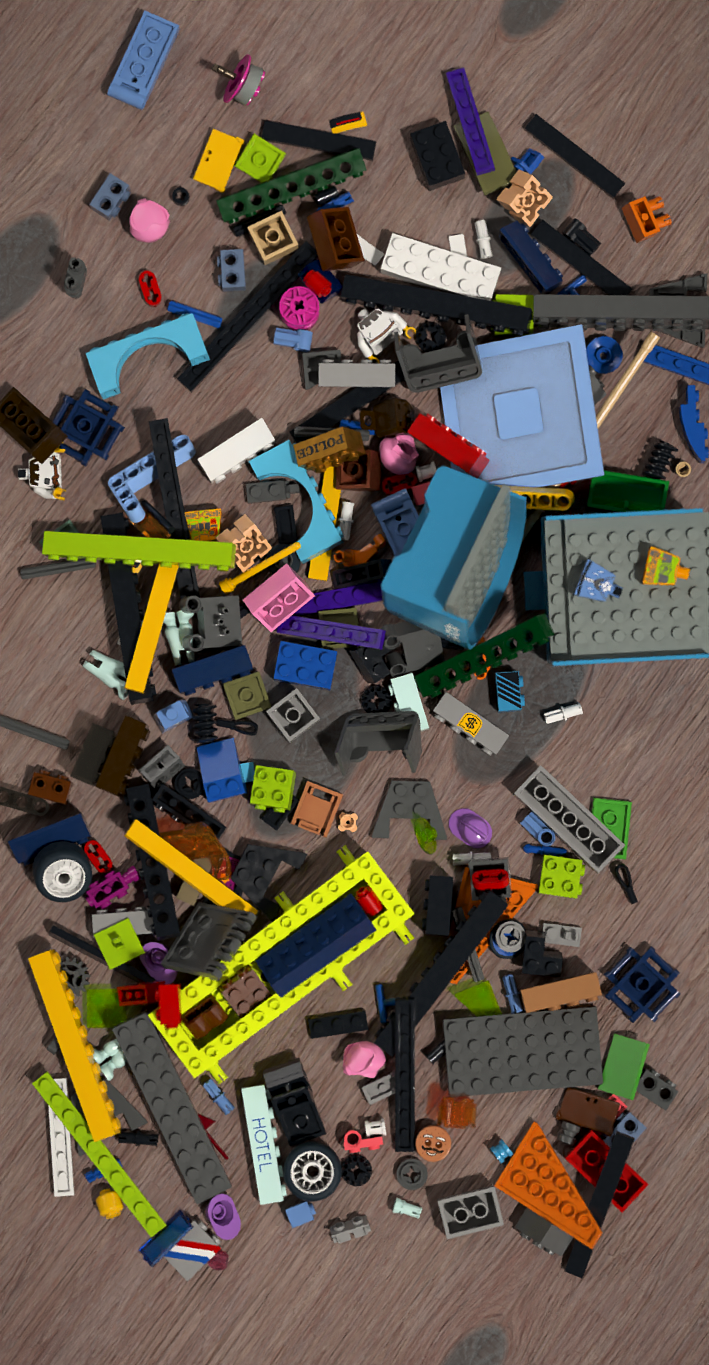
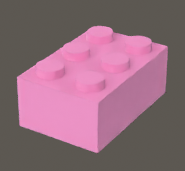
M286 563L245 597L243 601L250 612L272 632L315 597L307 583Z

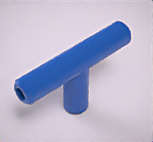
M581 275L556 295H579L575 289L585 283L587 279L584 275Z
M378 984L375 985L380 1023H387L386 1007L395 1006L396 998L385 999L383 985Z

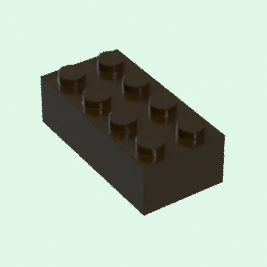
M15 387L0 401V427L41 464L68 437Z
M125 715L95 786L96 788L117 797L125 794L128 787L126 783L128 776L132 777L136 768L133 765L135 759L140 758L143 751L141 745L143 741H147L151 732L147 724Z

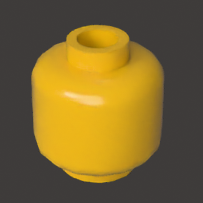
M110 1188L100 1191V1195L96 1198V1205L100 1216L106 1217V1219L119 1216L121 1214L120 1211L123 1209V1203L116 1191H111Z

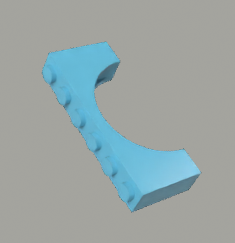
M193 313L182 314L178 319L166 320L159 326L145 328L143 332L129 334L122 340H113L106 346L101 348L95 347L90 352H87L86 356L103 400L121 393L119 386L121 369L128 357L144 346L150 344L171 345L182 351L188 357L192 366L210 360Z
M287 440L253 458L249 463L259 480L273 476L287 477L299 482L308 491L312 501L313 515L307 532L297 541L301 544V547L296 551L300 561L304 564L344 543L342 540L344 534L339 526L335 527L333 523L335 517L331 509L326 510L324 504L327 502L322 492L318 494L315 489L318 484L314 477H309L305 468L298 467L293 446L296 443L292 444L290 440Z

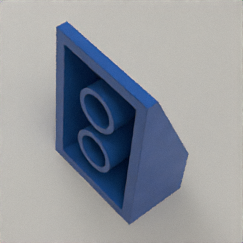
M234 738L197 747L208 803L248 794Z

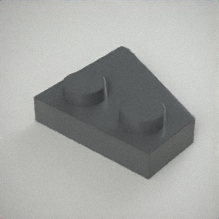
M340 350L302 353L306 390L318 384L319 363H322V360L330 359L334 360V363H341Z

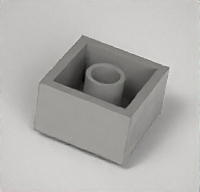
M297 688L266 711L289 743L320 721L318 715Z

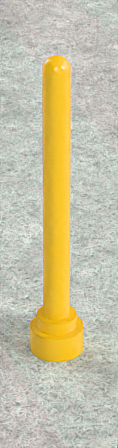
M295 542L233 579L225 578L221 580L219 585L226 595L234 591L236 585L300 549L301 544Z

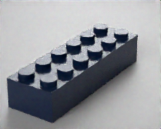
M350 893L258 958L256 963L272 988L281 998L377 929Z

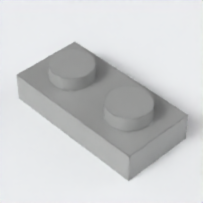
M395 1071L361 1087L369 1105L395 1093Z

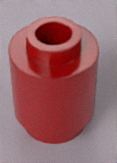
M309 271L303 279L305 286L319 298L322 296L326 297L332 290V283L318 271Z
M365 886L358 889L355 899L363 910L369 913L370 916L379 913L383 906L373 889Z

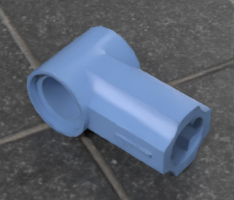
M276 328L273 344L291 347L301 352H310L313 332L301 329L294 331Z
M533 812L527 815L520 823L542 846L550 847L554 844V832ZM544 833H550L552 840L549 843H544L541 840V836Z

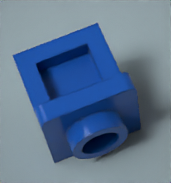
M530 148L521 159L511 157L516 171L522 170L529 174H532L544 159L541 153Z

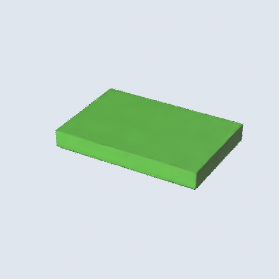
M593 798L592 814L625 844V847L614 858L626 859L632 802Z
M614 1034L602 1074L603 1084L599 1085L598 1090L634 1100L650 1044Z

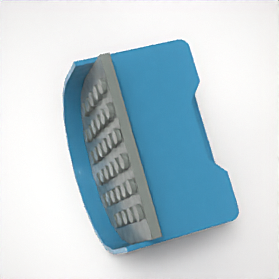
M439 467L425 493V505L401 554L393 559L382 582V599L386 610L415 626L470 650L475 647L485 634L499 607L517 561L526 523V497L511 492L508 485L503 484L502 487H498L449 467Z

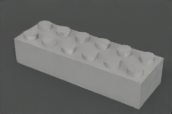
M541 765L514 793L530 811L597 874L625 847L623 842Z

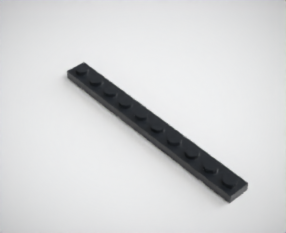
M305 241L206 347L210 360L194 366L190 364L177 380L192 393L318 258L316 249Z
M168 418L148 421L165 516L175 527V531L169 533V538L190 540ZM191 566V569L178 568L176 577L180 599L186 596H197L200 598L195 567ZM189 600L188 607L192 609L194 604L192 600Z

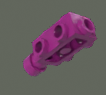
M133 865L128 868V871L124 874H121V872L115 873L113 870L104 876L106 880L99 883L96 881L89 886L90 890L86 892L88 896L85 897L89 905L104 909L112 904L110 900L117 897L120 899L127 895V890L130 889L128 884L141 879L135 866ZM116 881L120 882V888L115 889L113 886ZM100 891L104 893L102 899L97 897V893Z

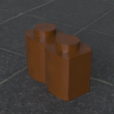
M213 995L206 997L196 1007L189 1009L182 1015L184 1024L196 1039L206 1036L212 1028L223 1024L228 1018L227 1013Z

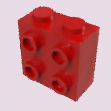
M181 984L159 985V989H155L156 1001H159L160 1009H156V1020L160 1021V1025H165V1029L178 1028V1024H182Z

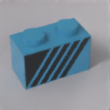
M519 671L495 673L498 713L521 711L522 706H525L524 695L520 693V687H523V676H519Z

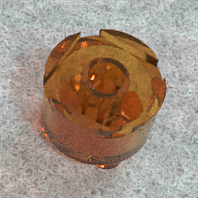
M443 1097L438 1102L437 1126H441L444 1123V1127L466 1129V1126L471 1125L470 1129L476 1128L477 1104H474V1099H463L461 1102H457L455 1098Z

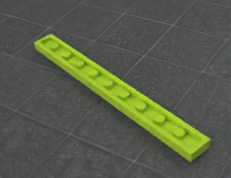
M47 1071L32 1083L150 1237H153L163 1229L166 1223L101 1140L94 1142L87 1121Z

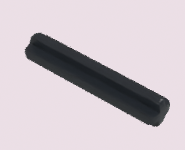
M283 205L276 206L234 226L233 232L235 236L239 237L248 233L247 227L280 211L285 215V208Z

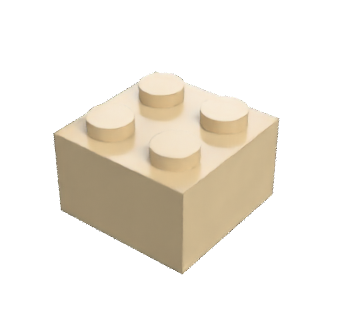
M282 211L247 227L248 233L264 265L299 249L298 243Z

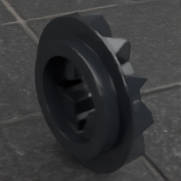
M427 322L418 328L416 343L423 351L439 350L445 344L446 334L443 327L438 323ZM427 332H429L430 334L436 333V335L434 336L435 342L431 339L425 341L427 338Z
M375 685L365 690L361 698V704L367 713L388 712L392 704V698L387 689ZM375 693H377L379 699H385V701L379 703L378 709H376L375 703L368 702L374 699Z
M191 768L182 770L175 779L177 793L185 799L199 797L204 792L201 773ZM186 776L191 781L197 779V781L193 784L195 791H193L190 787L183 789V787L187 784L185 778Z
M353 1155L343 1162L342 1177L347 1184L362 1186L371 1178L372 1166L365 1157ZM357 1162H359V1169L365 1171V1173H359L357 1179H355L354 1173L348 1171V1169H354Z

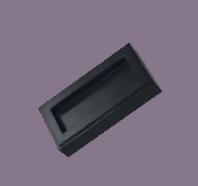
M293 505L274 507L279 544L289 545L297 542Z
M293 795L290 811L285 810V813H278L273 811L274 808H269L261 820L277 831L300 800Z

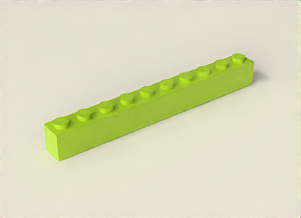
M44 531L42 554L47 556L49 560H59V557L72 562H78V559H85V562L97 563V560H104L106 564H115V561H123L122 564L134 565V562H139L142 566L150 567L155 563L165 568L179 565V568L191 569V566H198L200 570H209L210 567H217L218 571H228L229 568L234 569L236 545L228 542Z

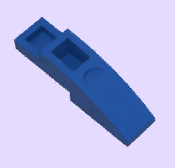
M687 385L686 404L679 406L681 428L692 454L700 464H703L705 458L709 456L708 447H705V439H708V429L704 428V423H696L700 419L699 409H696V402H699V391L695 390V385Z

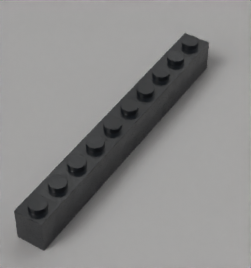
M345 274L341 298L345 300L346 304L350 305L361 303L366 308L374 309L377 306L382 307L384 311L391 312L394 309L399 310L404 315L419 314V317L430 319V316L437 317V320L442 322L454 320L456 324L466 326L465 315L468 314L471 324H475L474 327L486 329V327H492L494 331L502 333L508 330L518 336H523V333H529L533 314L532 309L347 274Z
M123 512L100 516L103 535L128 536L127 529H130L129 519L124 517ZM115 561V564H108L127 681L142 627L141 621L144 620L143 609L139 610L138 604L142 600L140 591H136L135 585L139 584L138 575L133 572V566H136V562H134V565L122 564L123 561ZM152 665L144 694L128 690L131 705L154 701L153 695L157 694L155 684H151L150 677L154 676Z
M490 889L489 892L485 890L479 897L481 901L477 907L473 905L467 913L469 918L466 922L461 921L456 927L457 934L454 937L450 936L446 940L444 951L442 953L440 951L437 952L432 959L434 964L431 968L427 966L421 973L423 977L419 983L415 981L409 989L411 994L408 998H415V1027L509 906L510 901L494 889ZM392 1011L386 1019L388 1024L385 1028L380 1027L374 1035L376 1037L374 1043L393 1057L395 1054V1013Z

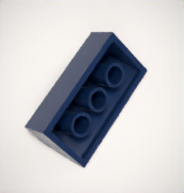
M515 221L501 228L498 238L541 295H548L562 285V273L557 268L554 269L550 264L552 262L546 253L543 254L540 251L539 243L535 238H530L527 234L529 231L523 223L520 224L518 221Z
M245 645L172 669L180 694L185 693V696L195 694L196 689L203 687V690L215 687L214 683L221 681L224 684L232 681V677L239 675L241 678L250 675V671H253Z
M80 813L12 839L8 843L18 864L23 863L26 866L32 864L37 854L51 843L66 841L71 843L77 842L78 845L88 842V838L92 837L84 815Z

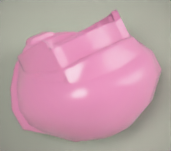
M146 198L138 200L130 215V233L137 241L145 243L161 239L167 232L170 224L168 210L156 202L146 200Z
M397 434L388 436L380 442V460L387 470L397 475L408 474L414 470L419 454L413 437L409 434Z
M370 1041L348 1044L344 1050L343 1072L348 1076L362 1075L375 1078L378 1070L384 1066L386 1061L383 1050Z

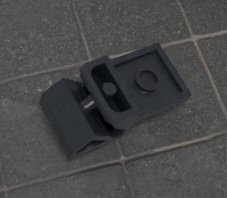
M300 1057L263 1070L267 1089L273 1096L271 1098L276 1115L279 1117L289 1146L291 1147L325 1135L326 1129L314 1101L313 1091Z

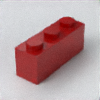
M165 981L135 983L117 987L119 1006L159 1002L155 998V989H159V985H166Z

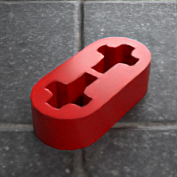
M151 271L142 272L139 276V283L147 305L156 307L162 301L156 277ZM148 275L149 278H153L150 280L151 287H148L146 282H142L145 280L144 276ZM153 290L154 295L159 296L156 298V302L148 300L151 297L149 291Z
M412 472L388 477L382 482V491L386 495H392L405 488L407 491L411 490V487L416 486L417 478ZM406 476L414 480L410 486L407 483L400 484V482L404 481ZM387 482H391V484L398 483V486L393 487V491L385 489Z
M95 840L88 841L85 844L84 851L92 864L101 873L110 872L113 868V862L99 842ZM90 844L98 846L96 851L99 855L97 857L93 852H88ZM100 857L103 861H109L107 870L104 868L100 869L101 862L98 860Z
M504 869L481 870L472 875L473 887L477 890L501 889L507 887L510 882L508 872Z

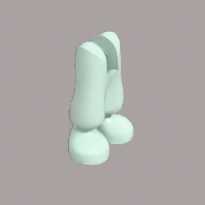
M182 610L176 612L180 625L179 628L176 626L175 612L166 613L163 622L166 624L165 636L169 643L175 666L181 665L179 651L185 650L182 645L184 637L193 634V627L189 623V619L194 613L188 614L182 612ZM192 638L190 644L194 648ZM186 651L189 664L195 662L194 652Z
M92 650L89 655L102 662L101 665L97 668L95 665L85 661L83 667L108 687L117 688L118 697L125 700L128 696V690L125 689L126 682L119 679V676L126 678L124 663Z
M117 1038L107 1042L102 1050L94 1049L93 1057L98 1064H101L108 1057H112L111 1060L100 1066L108 1081L113 1079L114 1069L122 1068L128 1062Z

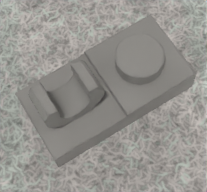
M543 923L542 932H545V943L580 947L582 928Z

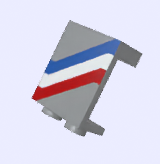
M196 1219L189 1225L190 1229L162 1255L187 1282L222 1248L220 1245L221 1240L215 1234L211 1236L206 1231L208 1227L201 1220L197 1221Z

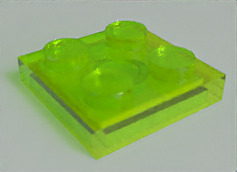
M87 989V1028H112L126 1020V1006H119L117 989Z

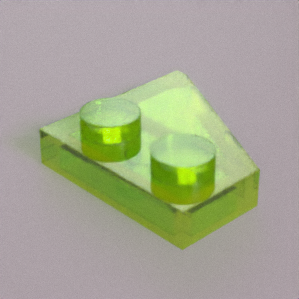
M489 980L454 993V996L477 1017L502 1015Z

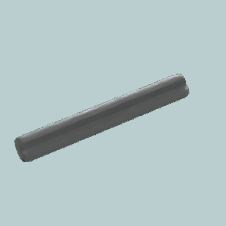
M296 426L294 428V436L313 438L337 428ZM352 429L361 432L362 441H369L370 432L368 430Z
M78 559V562L66 561L24 568L20 570L22 579H30L95 568L96 563L85 562V559Z
M0 715L1 727L67 750L70 741L65 738Z
M462 907L451 911L456 927L461 921L466 922ZM474 950L467 959L473 981L478 982L484 979V975L476 950Z

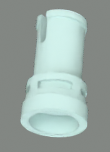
M398 1197L392 1209L393 1213L401 1215L403 1213L419 1219V1214L422 1211L421 1206L407 1203Z

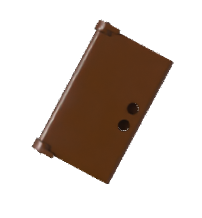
M567 1087L556 1119L611 1137L620 1103Z

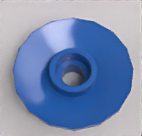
M597 337L586 348L588 365L597 373H611L622 362V348L611 337ZM605 353L607 358L601 359L600 354Z

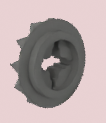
M417 1159L405 1160L397 1169L399 1184L408 1190L421 1188L428 1177L425 1165ZM410 1166H412L414 1172L421 1173L414 1177V1183H412L409 1176H403V1174L410 1172Z

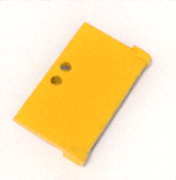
M212 129L193 180L224 193L244 140Z

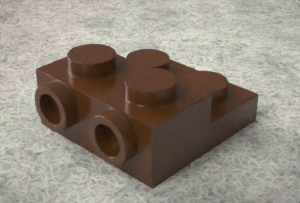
M250 965L240 968L236 975L224 980L221 986L218 987L240 1019L272 996Z

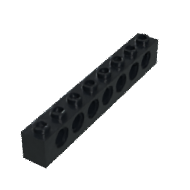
M149 784L126 788L127 794L124 795L126 806H130L131 813H127L129 824H132L136 819L139 822L146 821L149 823L148 828L160 837ZM143 803L145 808L142 811L135 810L136 804ZM138 847L139 850H135L137 862L141 861L142 868L139 869L141 880H145L146 887H143L145 899L149 898L150 906H147L149 918L153 917L154 922L153 925H150L152 935L156 936L158 941L181 936L167 868L158 861L152 867L147 866V860L153 857ZM153 877L161 879L158 885L150 884V880ZM158 895L164 897V901L161 904L154 902L155 897ZM161 914L168 915V920L165 923L158 921V917Z

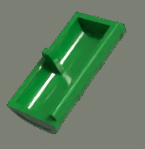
M604 470L605 476L591 478L587 506L619 512L660 511L665 509L669 481Z

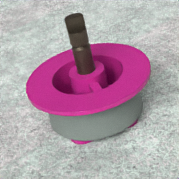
M245 55L234 72L214 63L212 70L230 79L224 93L223 100L225 103L230 102L234 98L245 106L249 105L253 96L256 97L260 91V86L258 85L263 80L265 71L261 67L250 64L251 55Z

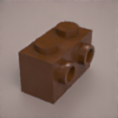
M39 770V773H33L28 795L67 805L73 783L68 781L69 777L58 775L55 778L50 776V772Z

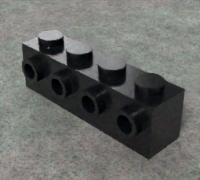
M162 784L152 799L156 802L154 805L162 812L166 809L172 813L170 815L172 819L178 823L181 820L187 824L185 828L194 834L197 831L203 835L201 839L210 845L212 842L217 844L227 830V827L164 784Z

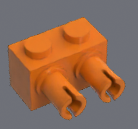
M644 196L629 202L622 208L636 243L655 236L661 231V228L672 224L671 219L667 220L670 217L668 214L658 218L654 217L652 211L664 207V202L659 203L662 200L660 196L649 201Z

